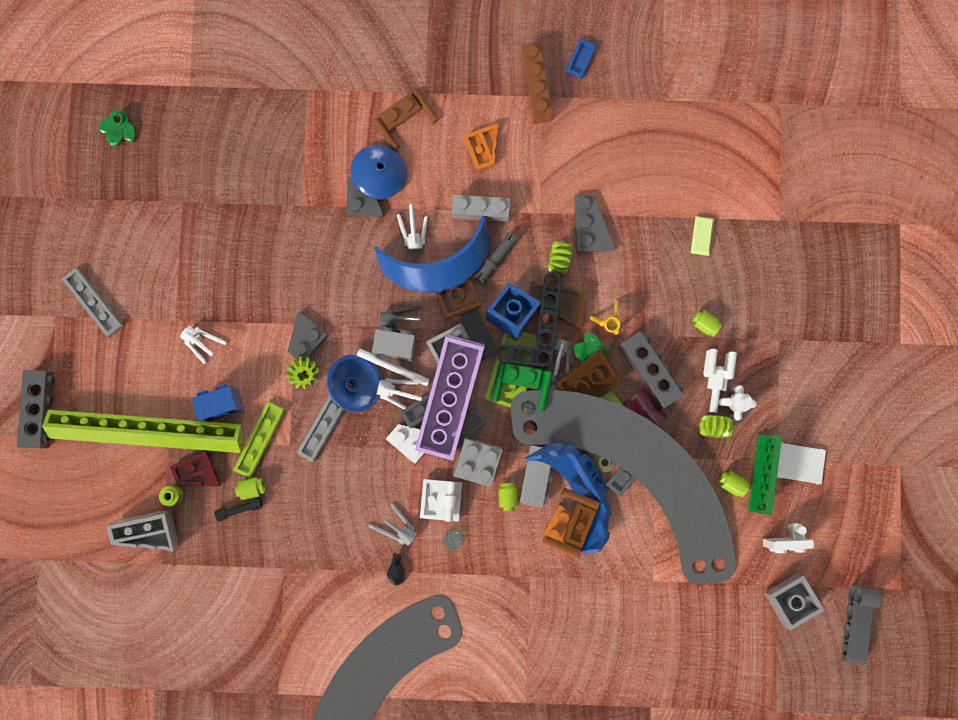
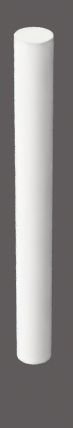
M359 348L357 356L425 386L428 385L430 379Z

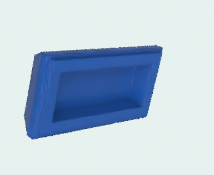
M580 38L565 72L582 79L597 45Z

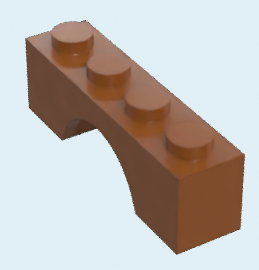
M540 42L522 44L521 57L528 85L532 124L551 122L552 109Z

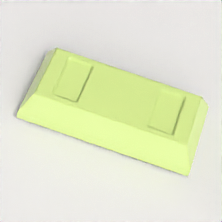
M695 216L691 245L692 254L710 256L714 219Z

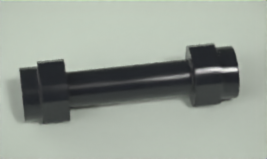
M258 497L242 505L215 510L214 514L217 522L235 514L262 509L263 504L261 498Z

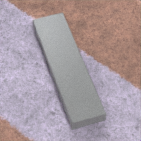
M76 267L62 278L66 286L108 338L124 327L79 268Z
M330 395L297 451V454L313 463L344 411L332 400Z

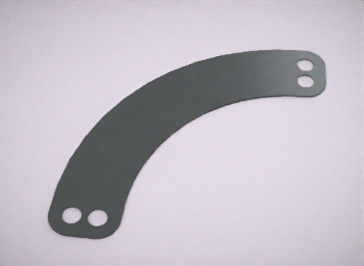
M541 390L522 391L514 397L511 403L513 433L518 441L526 445L571 444L578 449L597 454L619 465L633 475L650 492L666 515L675 535L682 572L686 579L695 584L723 582L731 578L736 569V559L731 532L723 508L703 471L687 451L668 433L647 418L624 406L603 398L578 392L549 390L545 411L537 409ZM525 401H531L535 404L536 409L532 415H525L521 411V406ZM528 420H532L537 424V431L531 435L526 434L523 430V424ZM715 558L724 559L726 563L724 570L720 572L714 571L711 566L712 561ZM699 559L706 563V570L700 574L695 573L692 569L693 562Z
M432 596L407 607L387 619L367 635L348 655L334 674L321 697L313 720H372L379 705L390 690L405 675L431 657L457 645L461 638V626L453 604L443 596ZM439 606L443 608L445 615L442 620L436 621L431 618L430 611L433 607ZM447 625L451 629L449 638L440 639L438 637L437 629L439 626Z

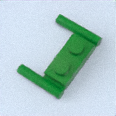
M499 363L491 400L499 402L503 383L541 390L537 409L545 411L553 372Z

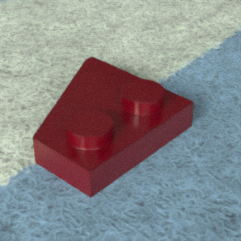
M208 451L170 466L178 485L221 486Z

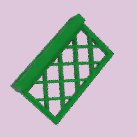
M757 435L747 511L772 516L782 436Z

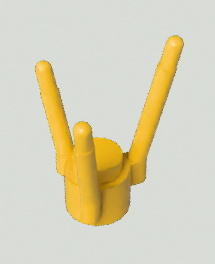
M615 300L614 314L607 316L604 321L590 316V320L600 324V326H604L608 332H614L616 335L619 333L618 329L620 328L618 301Z

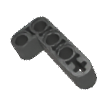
M858 585L850 587L841 654L843 662L866 664L873 609L880 608L882 604V592L880 590Z

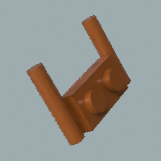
M416 89L412 94L409 93L380 113L379 117L374 118L372 122L389 146L396 151L400 147L389 133L422 109L433 124L438 122L439 118L418 89Z
M564 487L561 494L579 503L575 506L563 537V542L545 535L543 543L579 557L600 503Z

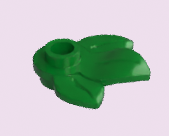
M114 110L110 117L104 118L99 124V132L106 133L107 141L111 147L117 146L122 139L131 143L135 140V128L129 123L126 112L122 110ZM117 116L121 118L119 123L116 121Z
M585 333L584 342L577 343L571 348L572 353L581 359L579 364L595 354L597 350H603L606 357H609L608 347L601 344L599 337L593 333Z

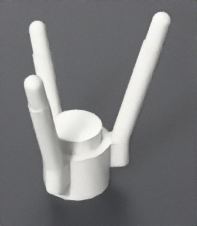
M410 204L411 234H408V237L401 215L397 214V218L404 238V246H407V250L423 249L422 245H425L428 217H424L420 237V234L415 232L413 204Z
M191 326L186 327L180 337L203 364H206V360L193 345L197 344L210 356H213L214 353L200 342V335L218 343L227 344L226 341L206 333L198 327L195 329Z
M385 378V380H380L376 394L380 395L381 399H385L402 409L407 407L389 396L397 394L422 401V397L395 390V385H392L419 384L416 381Z

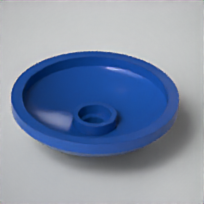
M371 145L361 149L354 156L350 175L353 184L363 195L373 199H387L399 193L403 188L407 178V168L403 158L392 148L384 145ZM377 165H382L383 169L377 168Z
M347 355L335 361L330 367L327 374V389L332 400L340 408L350 412H362L371 408L378 401L380 395L376 393L382 378L379 370L371 361L357 355ZM348 383L352 385V389L348 387Z

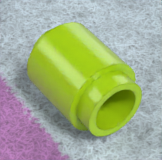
M705 310L702 312L698 311L692 319L694 321L693 326L708 336L714 337L722 327V324L719 323L720 320Z
M731 470L728 473L724 472L719 480L721 482L720 487L736 497H744L750 488V484L747 483L746 479Z
M255 477L238 481V485L235 486L236 496L240 497L241 500L261 496V494L265 493L263 479Z
M500 484V489H498L499 508H503V511H515V507H519L516 484Z
M178 486L164 487L159 493V500L165 506L177 505L181 503L184 497L182 489Z

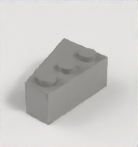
M171 509L119 519L107 525L111 545L134 548L145 547L153 550L164 549L172 552L180 546Z

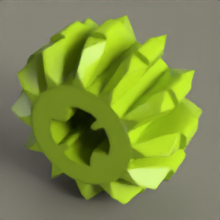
M555 241L553 243L548 261L550 272L565 274L568 271L572 254L570 244L562 241Z
M299 356L298 362L292 359V365H287L289 372L286 373V377L290 378V384L295 383L297 389L300 385H303V388L306 389V384L313 386V380H318V375L316 374L319 373V369L315 367V361L310 362L309 357H306L303 361L302 357Z
M716 415L703 416L699 426L700 434L709 437L728 438L732 436L733 420Z

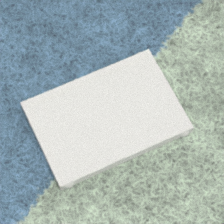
M781 442L777 478L816 483L817 485L822 484L826 450Z

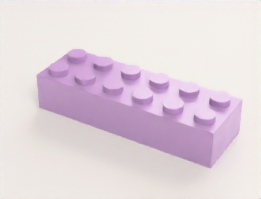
M446 335L416 444V451L453 461L485 344Z

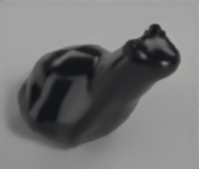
M397 553L393 554L391 565L386 574L388 580L394 586L405 582V573L400 565L401 555Z

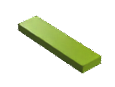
M267 401L233 471L250 479L252 478L286 409Z

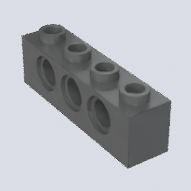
M640 331L621 343L619 347L659 407L664 409L684 396L682 394L683 388L677 381L674 382L671 377V370L667 365L664 366L662 364L659 352L651 348L649 345L651 343L650 339L645 333L642 334ZM639 348L646 351L645 358H640L637 355ZM650 364L656 366V374L649 373L648 366ZM661 380L667 382L668 387L665 391L659 388Z
M23 370L17 447L48 448L51 439L46 434L42 425L48 410H51V406L54 403L52 395L55 385L54 372ZM40 386L41 393L38 395L36 390ZM37 405H39L40 411L38 414L35 413V408ZM37 424L38 431L37 433H34L33 428Z

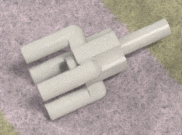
M710 349L706 352L703 374L705 377H708L707 389H712L709 412L717 413L720 391H726L727 381L734 377L736 352L726 353L724 367L716 366L717 349Z
M741 385L732 387L730 391L734 395L730 398L719 399L718 403L719 407L729 406L734 411L733 414L729 415V418L733 421L741 420L742 412L755 408L757 405L756 401L752 400L749 394H744V388Z

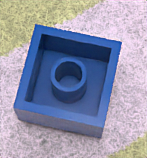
M509 282L488 308L486 320L515 340H518L538 314L541 302Z
M227 384L215 387V391L208 392V390L198 392L197 397L191 398L198 421L210 422L245 410L239 389L231 385L227 386Z

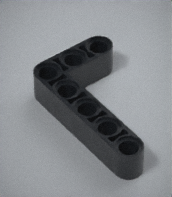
M549 272L543 279L536 348L502 345L497 349V358L501 362L545 367L552 362L561 288V277L558 273ZM555 277L557 285L549 286L547 278ZM553 296L555 304L547 305L545 297ZM544 315H551L553 323L550 325L545 324L542 320ZM542 334L550 335L551 341L549 344L541 342L540 337ZM501 349H509L511 356L508 359L501 358ZM523 350L530 354V358L527 361H522L519 358V353ZM540 353L548 354L549 360L547 363H541L538 360Z

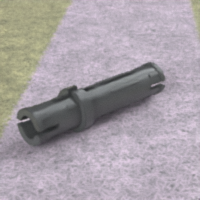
M508 232L489 259H485L484 265L474 277L484 284L491 273L498 269V264L516 241H518V238L514 234L512 236L511 232Z

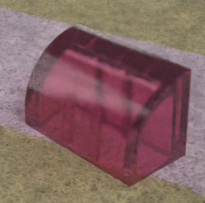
M643 387L623 403L626 408L647 418L656 426L661 425L668 418L646 387Z

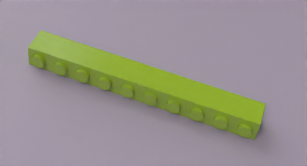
M48 410L42 425L50 439L241 453L244 441L241 424Z

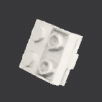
M423 479L420 518L459 522L462 482Z
M792 523L787 526L790 538L763 539V547L769 548L770 551H775V553H787V549L801 553L807 552V549L814 548L813 540L805 538L806 528L799 523Z

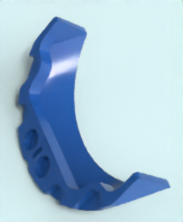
M482 216L478 228L470 241L454 255L437 262L427 264L406 263L390 257L378 247H375L374 250L381 271L386 278L409 291L439 293L445 289H453L463 284L475 271L477 272L480 269L490 249L491 238L485 216Z
M562 443L548 444L525 457L526 462L539 461L550 465L566 479L574 492L600 503L581 549L583 554L600 552L610 537L608 524L609 516L611 515V504H607L606 492L608 490L594 462L587 454L579 452L575 446Z

